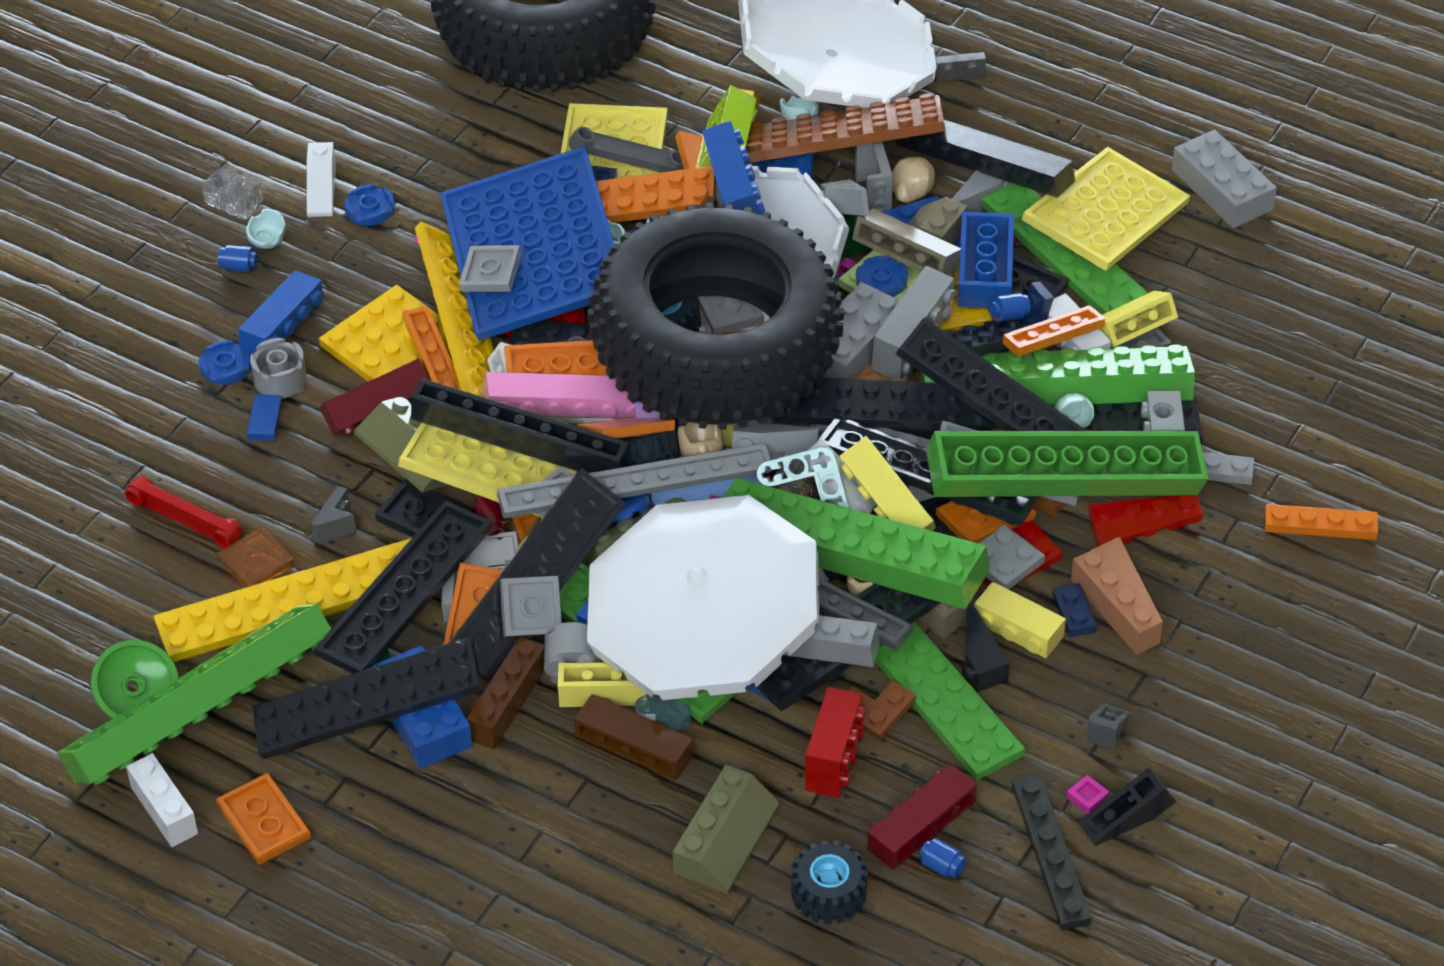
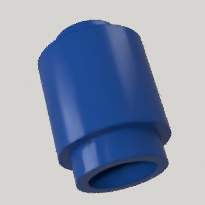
M227 245L219 250L218 265L227 271L251 272L253 268L257 267L258 254L254 252L253 247Z
M1021 293L994 296L989 304L990 315L997 322L1022 319L1024 316L1029 315L1031 309L1028 296Z
M938 838L926 841L920 851L922 865L946 878L952 877L956 879L963 871L967 858L962 856L960 850Z

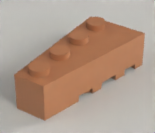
M1120 537L1073 559L1072 583H1080L1087 600L1136 655L1160 644L1163 621Z

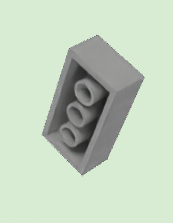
M1215 129L1174 147L1172 171L1232 228L1274 210L1277 187Z
M925 266L875 334L871 370L888 378L897 376L901 379L905 374L909 375L914 367L897 356L896 352L923 317L941 328L943 321L947 322L953 313L951 302L955 295V290H953L954 278Z
M860 282L841 302L842 304L839 307L844 308V320L839 321L844 323L843 336L838 337L840 345L836 354H832L833 364L825 372V378L855 379L872 361L875 334L900 300L863 282Z

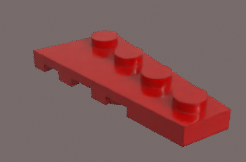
M1173 495L1088 505V514L1097 547L1117 537H1120L1123 545L1131 543L1133 538L1143 535L1145 538L1156 535V532L1167 528L1171 531L1200 522L1203 518L1198 495Z

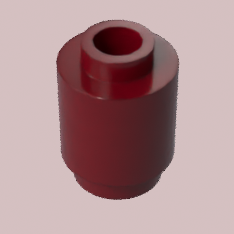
M482 496L476 497L474 499L475 514L492 521V530L488 533V536L502 533L504 531L503 528L507 526L506 518H503L499 502Z

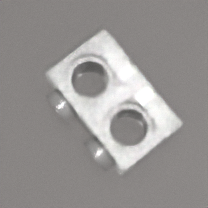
M219 167L202 183L205 203L244 220L263 203L260 183L223 167Z

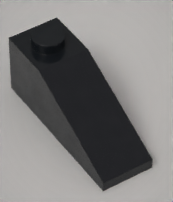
M969 603L966 610L965 666H963L962 671L965 680L968 683L971 682L976 692L1008 682L1009 662L973 603Z
M1148 768L1078 823L1092 843L1097 846L1155 819L1177 801L1158 776Z

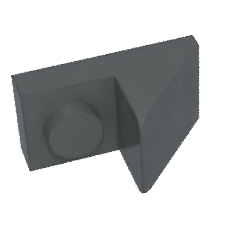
M337 486L311 523L314 542L323 543L356 532L354 515L349 513L351 502L348 498L347 488Z
M1103 703L1089 717L1088 742L1115 750L1121 729L1128 723L1131 712Z

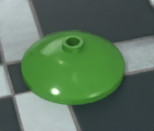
M126 640L112 645L98 658L91 675V690L98 707L104 714L113 719L178 679V673L172 659L158 646L142 640ZM134 683L137 686V690L134 692L130 691L127 688V684Z

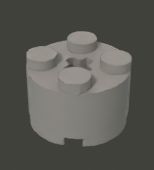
M283 338L266 340L256 347V352L250 356L254 386L262 395H282V398L302 393L305 390L307 374L303 350L299 344L295 342L293 344L287 343Z
M576 622L562 623L556 625L555 631L550 634L549 630L545 633L544 670L551 676L553 683L558 684V663L602 662L600 658L594 655L592 648L587 643L586 624Z

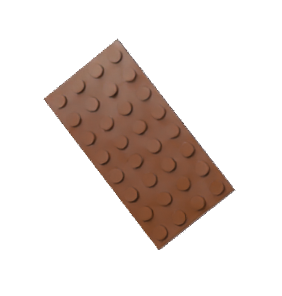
M933 93L920 95L918 99L909 100L908 97L896 99L894 103L873 102L867 108L853 105L846 107L845 111L835 112L834 109L822 111L820 115L799 114L793 120H786L785 117L771 120V123L751 122L746 149L750 158L748 163L946 130L939 95L934 96Z

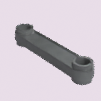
M578 127L573 132L569 141V148L571 150L585 146L589 155L661 173L684 170L678 150L671 152L593 132L587 127Z

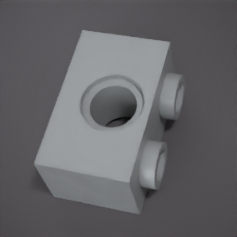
M1147 391L1146 402L1141 403V417L1146 418V421L1143 423V431H1185L1180 391Z

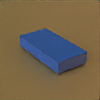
M255 394L247 431L248 440L275 441L283 402L282 395Z

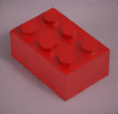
M827 687L805 754V791L840 798L843 787L848 788L851 778L849 766L850 764L855 765L858 756L856 744L857 741H863L865 734V725L862 724L865 718L866 707L862 706V694Z

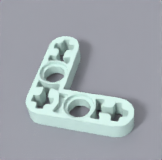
M818 447L768 460L758 468L757 477L766 486H775L814 475L821 501L827 502V499H835L841 495L843 500H838L837 504L851 509L837 455L830 447ZM820 452H824L825 456L830 455L831 460L827 462V467H824L823 463H817L812 465L814 471H810V461L806 455H811L810 460L819 458ZM798 458L803 461L805 468L801 474H795L790 470L789 464L792 459ZM779 462H784V471L788 476L787 478H783L784 472L776 474L773 478L774 481H771L770 477H764L763 472L767 470V466L775 470L782 467ZM834 479L837 481L839 489L835 494H829L824 490L823 484L825 480Z

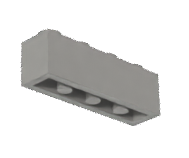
M819 616V623L815 625V633L790 656L874 667L880 646L877 623Z

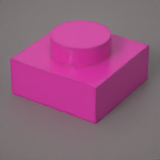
M1086 775L1067 791L1066 798L1088 815L1108 800L1109 791L1089 775Z

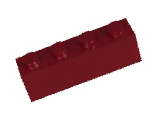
M416 359L324 402L319 409L333 436L342 433L344 437L355 432L356 426L361 424L382 401L401 396L410 401L422 378L429 380L419 359Z
M951 764L943 771L936 772L925 786L915 789L909 799L901 805H896L886 818L881 822H875L870 827L867 850L894 871L918 851L926 841H930L976 802L977 784Z

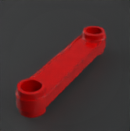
M144 476L135 478L124 491L126 499L134 506L143 505L212 538L217 545L224 549L233 546L243 533L241 525L234 519H223L154 486Z

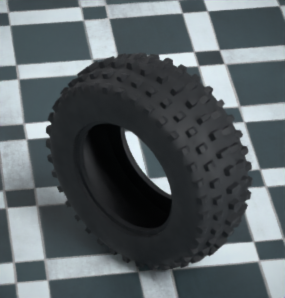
M430 0L434 21L437 28L441 30L439 33L441 39L445 41L450 53L454 57L457 56L458 62L463 67L470 66V73L474 75L481 73L483 74V80L490 82L494 79L498 81V85L501 87L511 84L515 85V89L520 91L524 87H531L534 92H540L541 88L550 87L552 92L558 91V87L568 86L569 89H574L577 83L584 82L588 85L593 83V78L597 76L602 79L609 75L608 71L611 69L618 71L622 67L621 62L623 60L629 62L633 58L632 51H639L641 48V40H645L649 33L648 27L652 25L654 19L652 14L656 12L655 0H569L550 5H527L510 0Z
M706 203V208L695 209L693 205H687L685 211L677 212L673 208L667 210L666 216L659 217L657 214L650 216V222L646 225L641 222L637 223L632 234L625 232L620 238V244L615 243L612 246L608 256L600 265V274L596 275L594 290L589 296V307L593 309H588V321L594 322L590 324V337L594 338L593 345L594 349L599 352L597 357L600 364L607 366L606 374L609 379H616L615 387L620 392L626 391L630 402H641L643 404L642 409L647 413L655 410L660 413V419L667 421L669 417L679 419V425L686 426L688 422L699 423L700 429H706L707 424L719 425V429H727V424L738 423L740 428L747 427V422L753 420L761 424L766 422V417L773 414L777 418L782 416L784 408L788 406L792 409L796 408L799 405V399L801 397L807 399L813 393L814 386H818L823 381L827 369L831 368L833 364L832 354H836L840 345L838 337L843 336L844 326L843 322H839L844 320V308H839L842 303L841 293L838 292L840 289L838 280L832 278L834 272L831 265L824 263L826 260L824 253L815 250L816 243L811 238L805 240L801 229L796 228L792 230L788 228V221L781 219L777 222L771 219V213L765 211L762 215L752 213L751 207H745L743 211L733 209V204H726L725 208H714L713 203ZM672 282H678L682 285L685 284L689 287H687V289L677 291L676 287ZM701 296H724L752 304L766 313L770 319L756 328L741 333L712 335L683 328L666 318L662 312L674 304L687 299Z

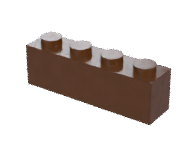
M521 636L518 638L466 718L470 725L472 742L495 750L545 671L544 644Z
M591 695L574 718L575 737L677 781L694 757L693 738L684 732L670 729L658 721H652L640 716L635 711L624 709L605 698Z

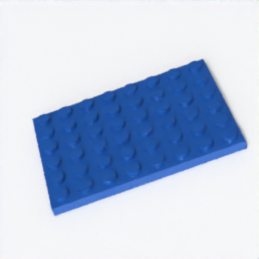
M585 146L440 193L461 275L470 246L520 245L522 250L511 291L465 292L478 340H483L589 305V296L594 290L595 277L600 274V265L608 256L610 249L615 243Z

